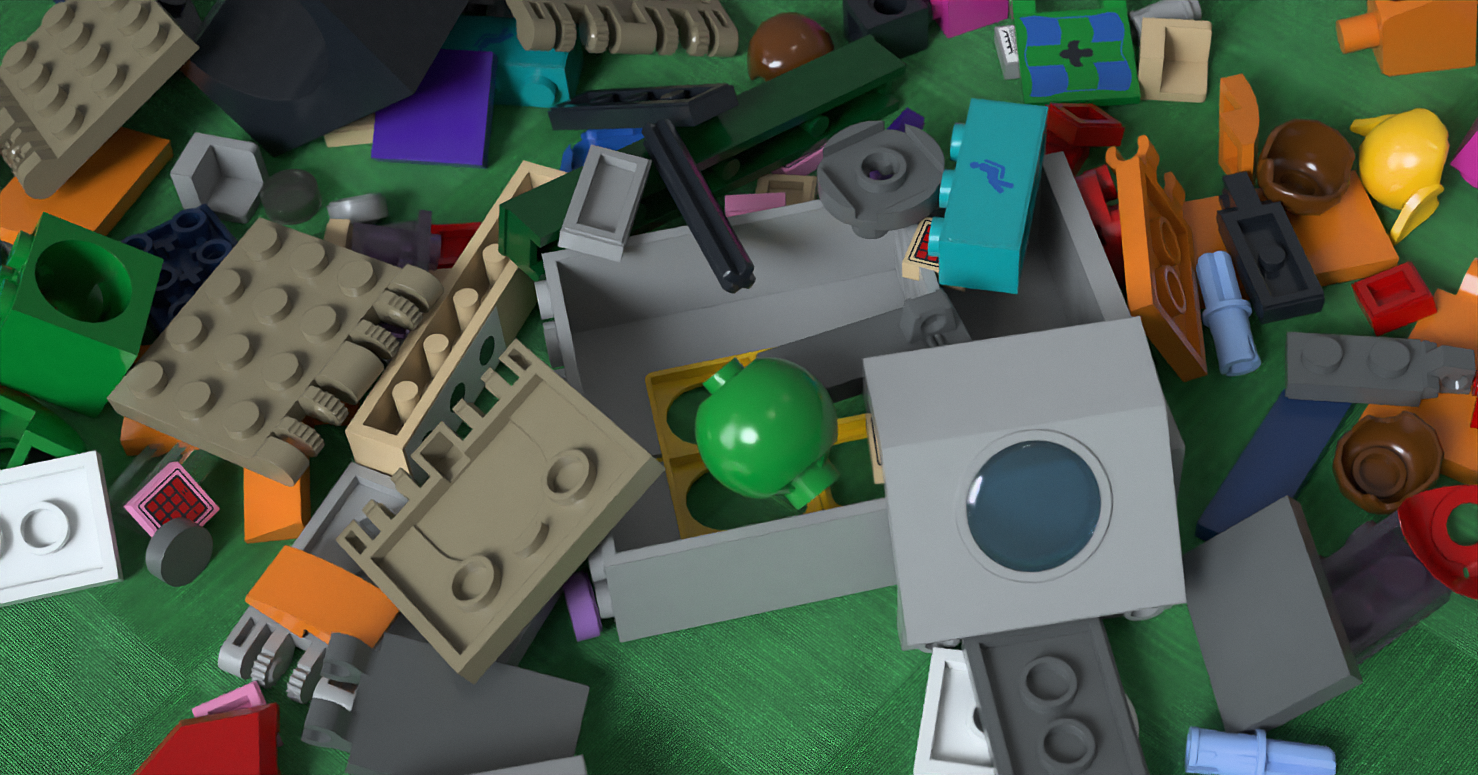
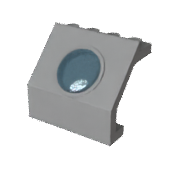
M1140 316L863 358V399L866 413H871L881 460L897 578V630L902 651L919 649L925 653H932L933 647L952 649L959 642H962V638L1094 617H1102L1103 620L1124 616L1128 620L1141 621L1153 618L1166 609H1171L1172 605L1187 603L1166 403Z

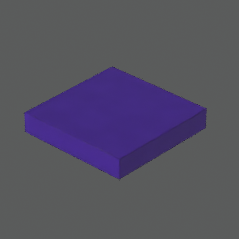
M440 49L413 95L375 112L371 158L378 162L487 169L498 55L490 51Z

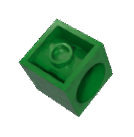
M43 212L31 234L20 230L10 251L6 266H0V385L96 419L108 402L107 397L121 382L138 356L164 259Z

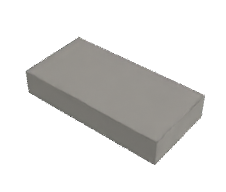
M591 144L560 231L558 246L621 263L649 178L652 160Z

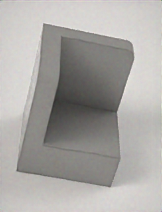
M197 132L194 133L170 172L183 209L196 208L206 203L220 220L246 224L251 220L271 185L257 144Z

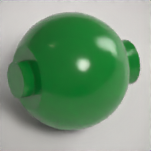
M735 357L703 383L711 395L699 405L695 420L696 443L705 466L723 486L741 496L758 500H766L772 495L784 494L793 507L799 510L817 497L841 475L828 459L830 449L838 438V420L835 406L824 385L810 371L792 361L775 357H758L744 368Z

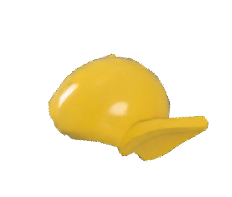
M1415 108L1399 114H1387L1369 119H1355L1350 125L1351 132L1366 137L1359 147V174L1363 186L1381 205L1401 210L1388 234L1393 246L1397 245L1435 212L1439 205L1437 196L1444 191L1440 181L1450 147L1448 142L1449 134L1437 114L1428 109Z

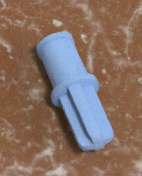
M1222 250L1214 253H1205L1198 257L1196 272L1206 307L1201 314L1203 325L1210 327L1216 347L1220 373L1222 375L1226 374L1229 377L1250 373L1261 365L1248 319L1252 314L1251 304L1247 300L1242 299L1231 256Z
M1196 726L1189 727L1185 751V773L1206 775H1335V752L1327 746L1267 739L1266 732L1262 729H1256L1254 735L1221 732Z

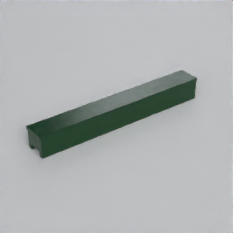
M869 34L736 95L739 103L738 106L697 126L675 128L717 199L819 149L836 133L849 126L866 121H877L897 111L900 101L890 94L892 81L905 74L907 64L876 42V38ZM645 138L616 150L651 160L643 145ZM653 161L630 236L645 234L682 216ZM583 166L499 204L498 252L503 257L507 256L534 282L547 280L542 254L566 249L558 246L560 231Z

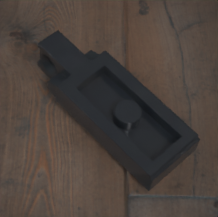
M1246 171L1222 176L1223 190L1222 195L1219 196L1222 210H1218L1216 215L1218 231L1232 258L1234 267L1260 324L1263 325L1322 312L1325 293L1281 202L1273 203L1270 199L1260 201Z

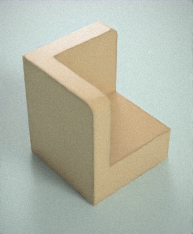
M1142 17L1137 71L1141 100L1205 102L1207 95L1208 58L1212 36V23L1210 21Z

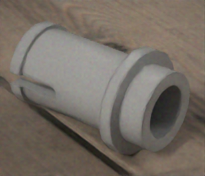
M1160 0L1139 10L1128 12L1132 42H1136L1137 47L1140 46L1142 17L1201 20L1202 14L1198 0Z

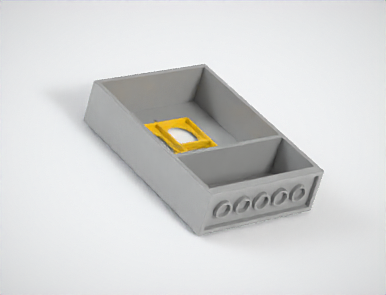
M1063 151L1047 154L1044 157L1018 294L966 288L965 292L942 287L939 286L934 270L919 267V281L902 277V261L919 222L909 227L888 231L881 238L865 239L857 236L853 232L851 225L842 223L833 217L825 209L820 199L727 217L754 264L753 274L756 278L755 283L750 289L741 288L735 294L728 293L722 289L688 225L630 236L621 263L570 249L542 254L547 280L534 282L541 319L553 317L555 319L554 321L543 323L551 368L564 366L562 369L553 371L666 468L588 556L600 617L605 619L615 616L620 643L897 585L886 497L841 506L833 500L830 487H827L817 497L807 503V509L802 515L730 530H715L700 524L691 516L687 508V494L692 484L703 474L710 471L705 466L697 445L685 442L672 433L667 423V413L673 401L686 391L704 386L703 383L735 357L745 368L757 358V353L901 308L904 306L906 299H914L933 293L937 289H943L944 293H947L972 341L1131 317ZM940 208L927 217L944 218L946 208ZM1163 394L1166 403L1177 505L1185 445ZM865 414L837 419L838 438L835 444L867 438ZM1039 440L1013 444L1000 450L987 460L971 484L966 507L970 532L979 547L989 556L1000 562L1078 547L1088 535L1095 519L1098 502L1096 483L1086 462L1077 453L1065 446Z

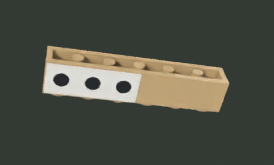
M523 160L443 281L444 293L429 312L422 313V321L414 331H410L398 352L392 358L347 426L345 433L356 464L390 477L401 467L420 484H424L429 475L410 455L441 421L446 423L455 432L458 430L463 420L452 409L461 399H464L467 403L472 402L474 404L485 386V382L480 379L481 376L490 367L493 370L496 369L501 361L498 357L512 343L538 301L534 281L507 256L503 257L498 252L499 204L560 177L567 172Z

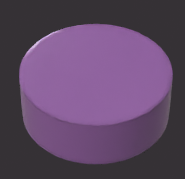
M583 570L574 572L562 585L576 640L580 642L601 636L600 632H603L588 573H584Z

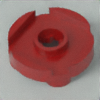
M1106 163L1084 171L1083 174L1074 177L1121 290L1123 288L1126 289L1119 203L1110 206L1109 203L1118 199V192Z

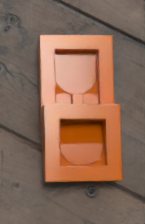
M1243 74L1220 78L1218 164L1226 175L1246 171L1254 187L1257 178L1259 108L1256 97Z
M288 545L282 548L245 597L246 603L300 638H303L308 631L326 644H329L332 632L343 633L360 639L374 650L383 639L384 633L389 631L401 614V611L381 589L337 565Z

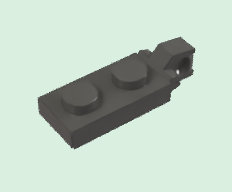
M1287 332L1285 341V397H1288V399L1419 407L1421 399L1437 398L1438 393L1469 395L1476 373L1474 350L1445 345L1437 347V343L1427 340L1421 342L1420 339Z

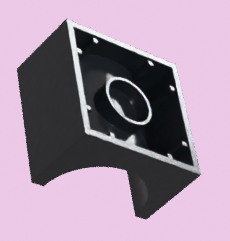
M217 0L192 36V40L200 48L179 70L274 158L413 95L469 0Z

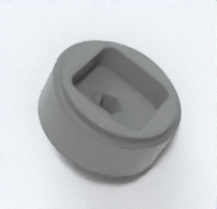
M382 193L343 198L331 201L327 205L329 220L350 219L354 234H358V229L374 227L380 218L389 216L386 198Z

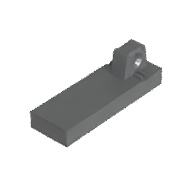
M937 289L933 293L914 299H906L904 306L759 352L757 353V358L775 357L801 365L819 379L828 391L833 403L863 394V358L972 342V339L947 293L945 294L943 289Z

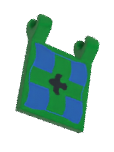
M1009 0L1023 104L1038 106L1050 105V103H1090L1095 106L1140 104L1141 93L1126 0H1098L1100 9L1036 12L1035 0Z

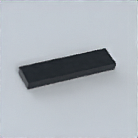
M728 83L588 90L551 107V110L547 111L553 130L643 128L647 122L655 124L661 118L670 120L675 127H692L738 106L739 103L734 86Z

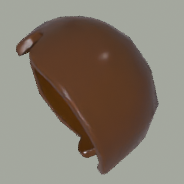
M797 12L778 13L761 22L749 42L747 52L748 75L751 80L759 76L765 81H769L834 51L833 40L819 23L806 15Z
M1291 119L1276 126L1267 138L1258 158V186L1263 190V195L1268 200L1270 199L1273 203L1280 201L1284 210L1293 215L1320 216L1340 203L1341 197L1350 186V172L1355 160L1354 150L1338 130L1318 120Z
M1402 411L1397 416L1387 418L1367 415L1358 421L1337 442L1332 471L1340 493L1347 500L1372 514L1394 515L1398 514V507L1405 498L1423 491L1435 489L1440 475L1444 451L1436 430L1414 413Z

